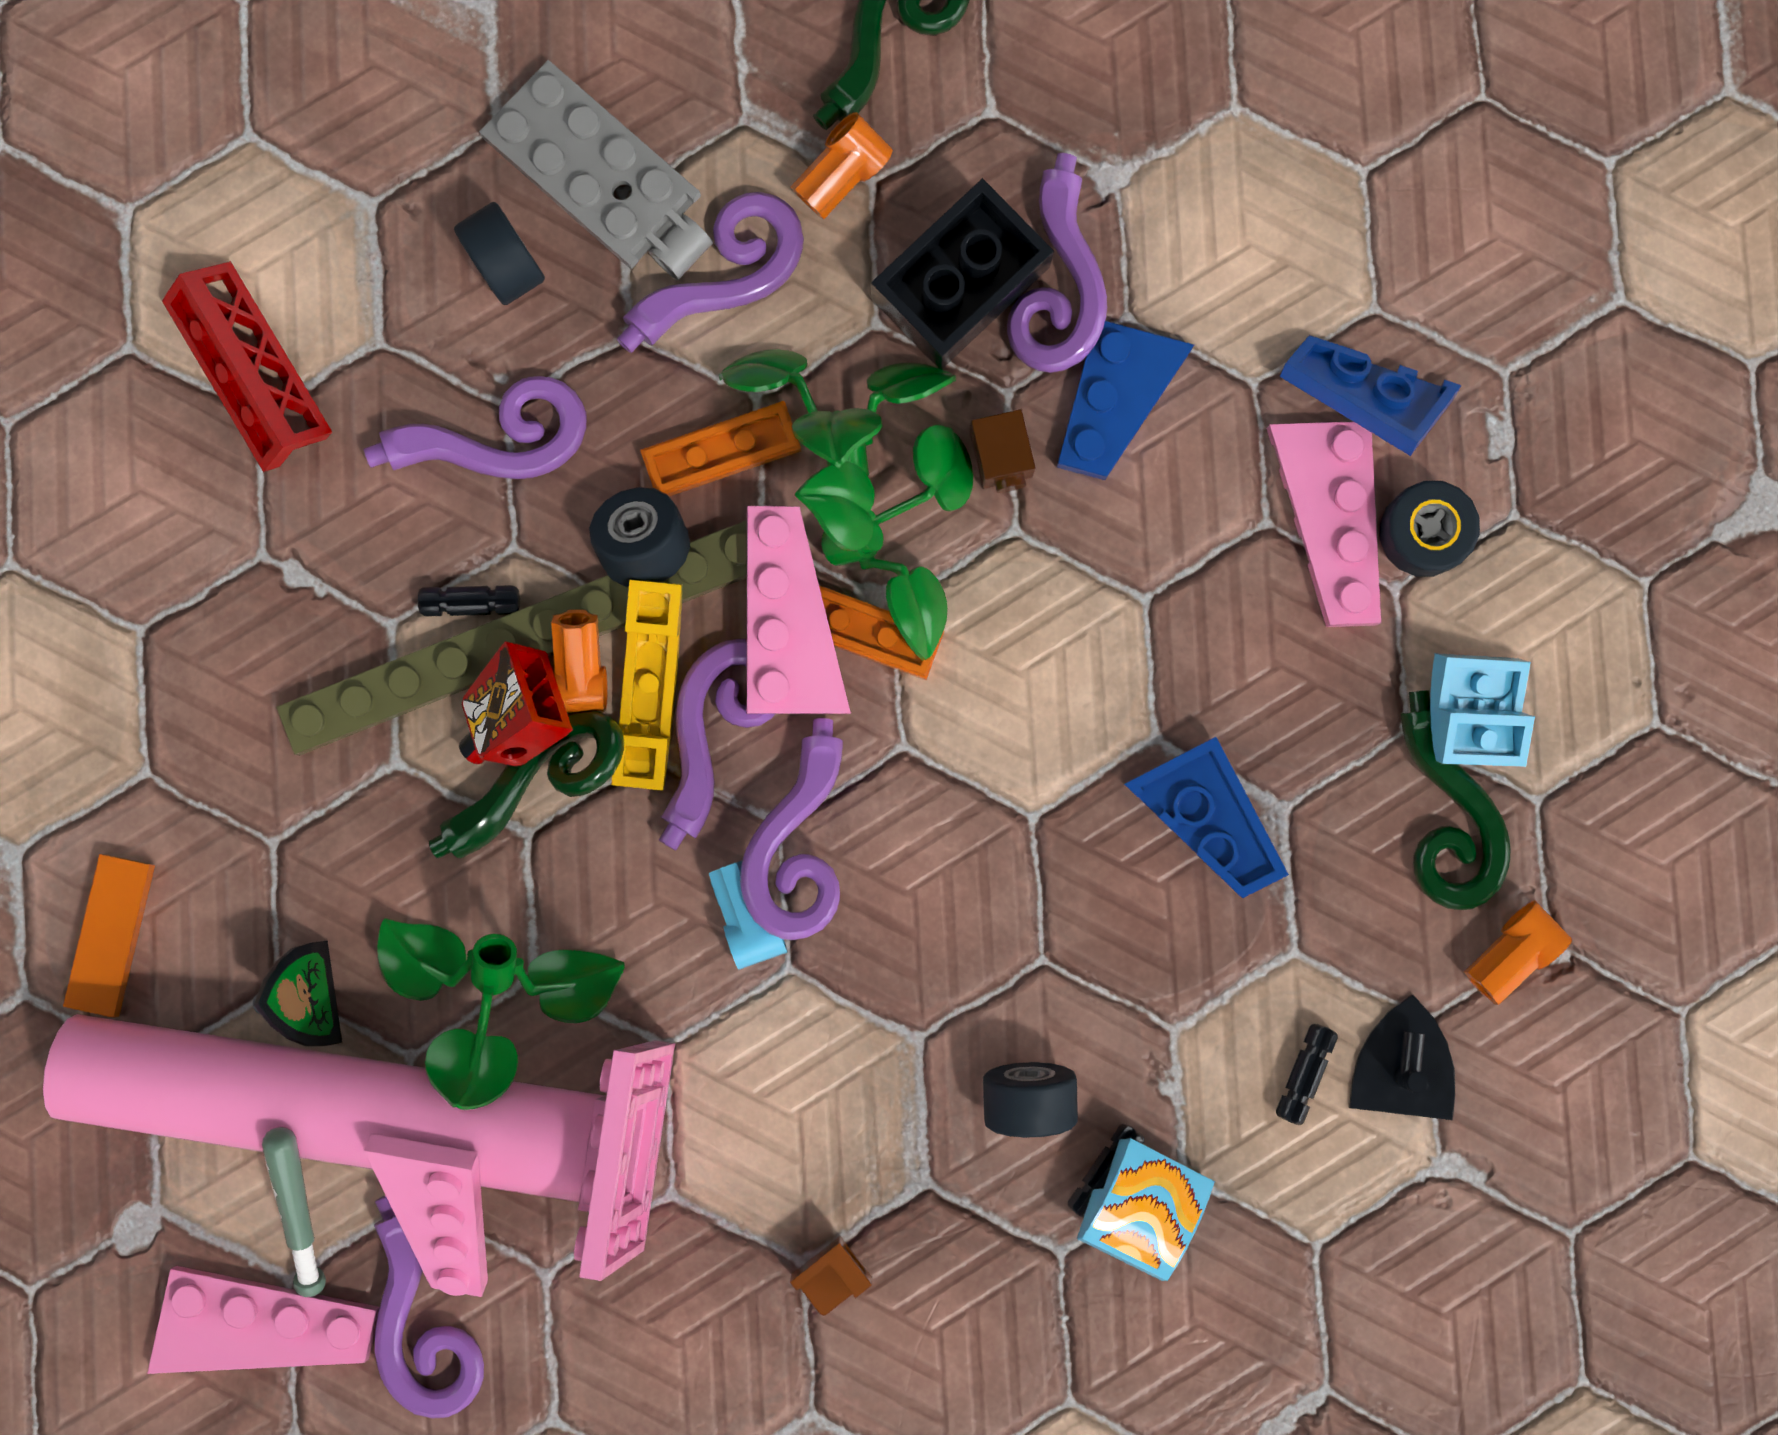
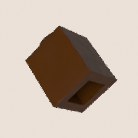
M1022 409L971 420L969 432L983 489L995 486L997 493H1005L1025 487V479L1033 477L1036 467Z

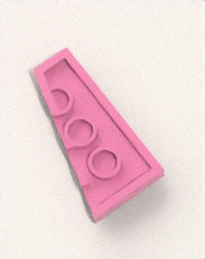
M1355 422L1270 424L1266 429L1271 446L1274 445L1280 464L1279 472L1284 489H1287L1295 514L1293 519L1299 538L1302 537L1309 561V572L1326 627L1379 625L1381 623L1372 432Z
M747 506L746 714H851L800 507Z
M371 1133L364 1152L430 1287L440 1289L444 1293L453 1296L467 1294L482 1297L488 1281L478 1152Z
M175 1266L170 1269L147 1374L365 1363L370 1357L379 1307L318 1294L312 1297H303L297 1294L294 1289Z

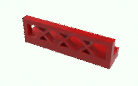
M232 262L179 274L162 302L262 471L266 472L280 467L295 449L326 440L332 433L331 428ZM222 280L232 296L231 305L213 297L206 284ZM234 322L253 331L258 340L256 347L238 340L232 330ZM260 365L278 373L283 382L282 390L263 382L258 373ZM285 408L303 415L310 429L294 434L284 417Z

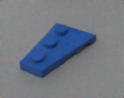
M1105 321L1096 345L1085 358L1056 467L1106 480L1193 349L1194 344Z
M1311 335L1305 339L1285 363L1280 377L1409 456L1413 454L1442 416L1462 386L1444 380L1442 385L1438 386L1417 379V370L1402 365L1399 366L1397 371H1393L1372 364L1369 356L1365 353Z
M1217 737L1124 784L1241 898L1289 875Z

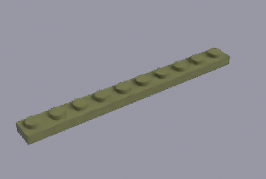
M747 520L690 542V549L685 563L675 575L663 581L664 583L682 584V603L747 578ZM607 575L277 706V711L294 755L300 756L469 689L505 641L546 651L548 657L554 655L551 628L553 615L562 614L567 610H586L588 613L598 615L599 636L624 627L626 625L629 587L613 581Z

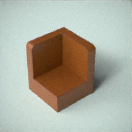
M839 1236L792 1273L790 1283L795 1290L800 1288L822 1316H825L851 1295L856 1299L871 1287L872 1276L843 1238Z

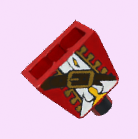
M506 641L502 644L463 696L462 708L470 732L460 741L459 749L462 755L473 764H482L486 760L511 766H520L567 736L573 730L546 651Z

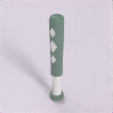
M274 1128L264 1136L262 1148L286 1244L292 1250L296 1274L293 1278V1287L300 1296L312 1297L324 1289L326 1277L323 1271L317 1267L312 1245L315 1237L309 1213L297 1140L294 1133L288 1128Z

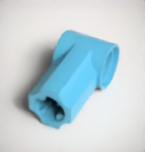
M742 861L709 873L718 905L726 922V925L723 926L725 936L738 970L788 953L784 939L769 934L749 914L743 901L740 885Z

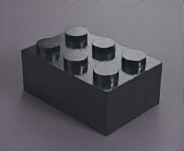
M982 178L871 282V299L939 369H943L1050 268L1054 250Z

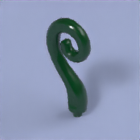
M886 0L858 1L853 21L849 62L837 79L821 93L820 96L824 105L813 115L815 121L824 130H828L837 120L841 121L853 112L860 113L875 89L880 71L881 25ZM898 0L897 6L903 23L910 30L922 35L936 36L948 32L960 22L970 0H946L943 8L934 13L921 9L919 5L921 0Z
M1430 691L1409 692L1411 713L1401 714L1402 731L1408 751L1419 769L1470 815L1479 830L1483 848L1482 863L1476 876L1464 883L1446 881L1439 875L1436 869L1435 860L1437 854L1443 849H1451L1458 861L1463 864H1470L1476 858V849L1471 836L1461 828L1441 826L1428 832L1418 842L1413 855L1414 874L1424 894L1434 903L1447 909L1471 910L1486 903L1500 890L1510 863L1511 848L1509 834L1502 815L1481 785L1459 764H1442L1436 761L1431 732Z
M596 710L568 713L573 730L567 736L524 765H507L482 799L441 823V835L429 840V847L433 855L439 859L452 853L455 857L461 859L489 844L506 827L531 780L551 755L547 776L556 791L569 797H575L591 793L602 786L614 774L623 755L624 736L620 726L613 718ZM588 737L594 738L597 749L593 760L583 770L571 773L572 767L584 755L582 747L574 742V740Z

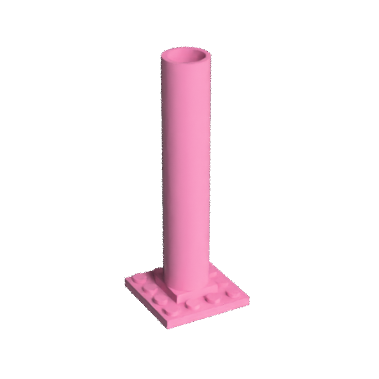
M76 1014L65 1021L58 1030L51 1045L44 1071L43 1095L45 1108L50 1117L58 1120L263 1152L262 1141L266 1133L274 1128L284 1127L294 1133L300 1158L372 1169L364 1152L371 1133L478 1152L481 1187L579 1202L578 1210L589 1212L587 1227L581 1226L576 1237L574 1259L581 1261L580 1278L602 1281L642 1253L645 1248L675 1043L654 1040L614 1050L612 1059H605L600 1077V1091L607 1093V1096L513 1081L508 1090L494 1102L476 1109L461 1110L457 1107H452L434 1089L423 1067Z

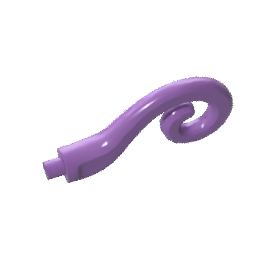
M1058 153L1054 169L1043 171L1039 206L1044 230L1077 284L1080 295V313L1077 324L1070 336L1057 345L1048 346L1041 344L1031 336L1029 322L1031 317L1038 311H1049L1052 324L1058 330L1066 329L1071 322L1072 308L1070 301L1063 293L1046 287L1032 289L1021 295L1012 306L1007 322L1009 343L1016 357L1033 369L1049 373L1064 371L1080 363L1090 353L1102 333L1107 313V293L1097 261L1077 223V204L1082 184V178L1074 174L1077 157L1067 153Z
M762 192L745 193L726 203L718 213L713 227L714 243L720 254L728 261L739 265H749L763 257L767 247L762 238L756 237L747 242H741L736 239L734 233L736 225L741 220L748 217H760L772 224L778 238L776 250L770 260L753 274L740 279L670 285L645 296L623 317L628 327L617 338L619 344L629 353H632L643 341L652 346L672 325L685 316L747 305L765 298L776 291L794 272L803 250L804 237L801 222L794 209L777 196Z
M528 377L514 383L504 393L499 405V422L504 432L517 442L531 443L538 441L544 436L545 430L543 425L537 421L523 420L521 408L525 402L531 399H544L550 402L558 412L560 426L555 437L537 449L518 453L506 452L484 445L440 426L407 424L379 432L382 442L364 448V453L370 468L390 462L392 469L397 470L419 462L438 459L494 477L510 479L533 478L559 468L576 453L587 428V413L577 393L564 382L551 377Z
M747 639L726 640L714 645L697 658L682 681L676 708V736L681 764V778L673 797L661 816L669 824L659 838L660 842L675 851L686 834L696 839L705 824L714 797V773L703 719L706 694L715 678L722 671L735 665L747 666ZM727 678L722 681L716 691L715 703L722 717L732 725L745 728L761 726L775 715L746 714V705H742L737 698L739 694L738 682L733 678Z
M817 718L813 720L812 736L802 739L797 781L790 792L766 816L755 831L745 850L741 864V892L749 914L765 931L781 939L797 940L807 938L823 930L832 920L840 901L839 881L833 868L824 860L809 854H799L781 863L776 873L775 885L778 891L788 894L796 886L797 880L802 877L811 878L816 882L818 895L810 908L801 912L782 910L772 900L768 888L769 866L778 846L827 798L839 774L843 741L833 737V720Z
M385 1195L375 1201L382 1220L375 1223L374 1227L385 1250L389 1266L388 1278L378 1310L375 1328L377 1368L389 1393L405 1409L413 1414L429 1418L450 1417L467 1407L480 1391L484 1378L482 1352L475 1339L463 1329L452 1326L434 1327L426 1331L417 1340L413 1348V1361L417 1371L423 1376L432 1374L437 1363L436 1353L442 1349H448L457 1354L460 1360V1374L452 1385L439 1390L426 1388L411 1374L404 1358L402 1338L423 1270Z

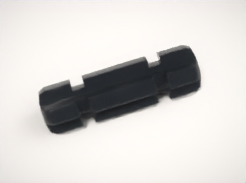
M513 585L496 586L495 590H491L488 586L447 587L446 591H442L440 587H423L418 592L419 613L424 616H442L443 612H447L450 616L491 615V611H496L498 615H504L519 611L520 608L519 590Z
M1312 1024L1309 1027L1304 1042L1307 1043L1305 1051L1300 1049L1285 1087L1289 1089L1287 1096L1282 1095L1276 1109V1115L1281 1119L1295 1125H1302L1305 1122L1310 1109L1307 1102L1309 1098L1314 1099L1329 1062L1325 1057L1327 1052L1332 1054L1338 1039V1034L1334 1030L1319 1024Z
M1124 1123L1119 1125L1110 1139L1113 1141L1110 1148L1105 1146L1082 1181L1085 1184L1082 1189L1077 1187L1068 1200L1069 1208L1080 1217L1084 1218L1092 1191L1104 1188L1119 1140L1131 1138L1141 1144L1144 1143L1143 1135L1131 1126Z

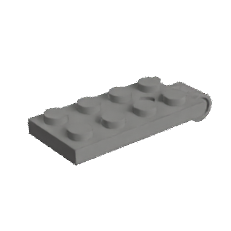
M549 60L479 131L483 139L630 269L649 252L662 269L674 279L679 280L713 244L706 232L691 218L684 215L686 210L701 197L700 191ZM620 185H628L632 188L631 195L625 200H618L614 197V191Z

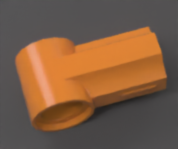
M858 112L848 115L834 127L826 139L825 145L827 148L790 187L822 219H825L859 181H866L876 175L892 155V148Z
M567 610L562 614L553 615L551 628L554 666L552 670L567 713L590 710L606 712L608 699L607 671L605 666H601L598 615L588 613L586 610Z
M1536 900L1529 902L1519 909L1502 927L1501 932L1503 934L1464 971L1475 988L1493 1004L1499 1005L1533 971L1543 969L1555 961L1569 947L1573 940Z

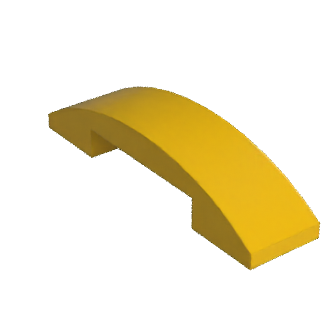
M629 580L625 625L627 641L619 726L624 736V751L620 764L612 775L611 785L662 791L664 789L677 681L682 584Z

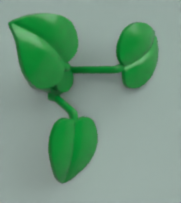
M782 349L755 352L734 361L719 373L720 381L723 379L726 385L746 392L768 391L781 387L787 382L795 385L808 414L799 417L793 422L794 436L806 448L826 460L827 466L833 464L840 468L844 462H851L858 465L867 476H869L866 446L873 443V437L882 428V419L876 413L879 403L885 399L896 404L916 401L956 381V375L935 366L922 363L892 364L877 370L867 378V388L874 391L869 396L867 409L850 408L830 412L817 410L805 380L799 374V372L808 367L807 359L796 352Z
M942 425L925 428L919 433L914 442L913 463L919 479L927 486L922 493L878 515H875L871 510L875 499L871 480L858 465L851 462H844L840 468L833 464L822 468L806 480L795 493V496L813 513L824 530L821 539L822 550L826 559L831 564L841 566L859 561L863 570L876 568L891 571L897 575L887 582V605L898 630L912 651L922 661L932 656L943 634L948 613L945 592L936 576L929 569L916 567L909 572L902 563L876 559L874 556L882 548L884 541L879 524L928 501L933 496H935L941 508L948 512L961 508L969 499L973 488L974 476L970 455L960 437L953 432V429Z
M384 918L378 935L377 956L380 971L387 985L400 996L418 1001L432 999L439 993L443 984L448 987H455L470 970L473 985L482 993L476 1034L466 1029L448 1030L432 1041L425 1058L426 1075L431 1085L452 1107H457L461 1110L476 1109L494 1102L508 1090L516 1076L518 1054L514 1043L506 1037L486 1036L492 997L506 991L512 985L514 975L517 976L529 996L540 995L539 1005L545 1015L560 1022L576 1024L589 1021L604 1010L625 968L624 962L605 955L577 950H553L545 952L532 960L528 966L527 975L523 968L524 960L516 958L517 948L514 942L501 934H488L478 939L473 949L468 951L467 960L465 946L461 939L449 930L438 926L401 923Z

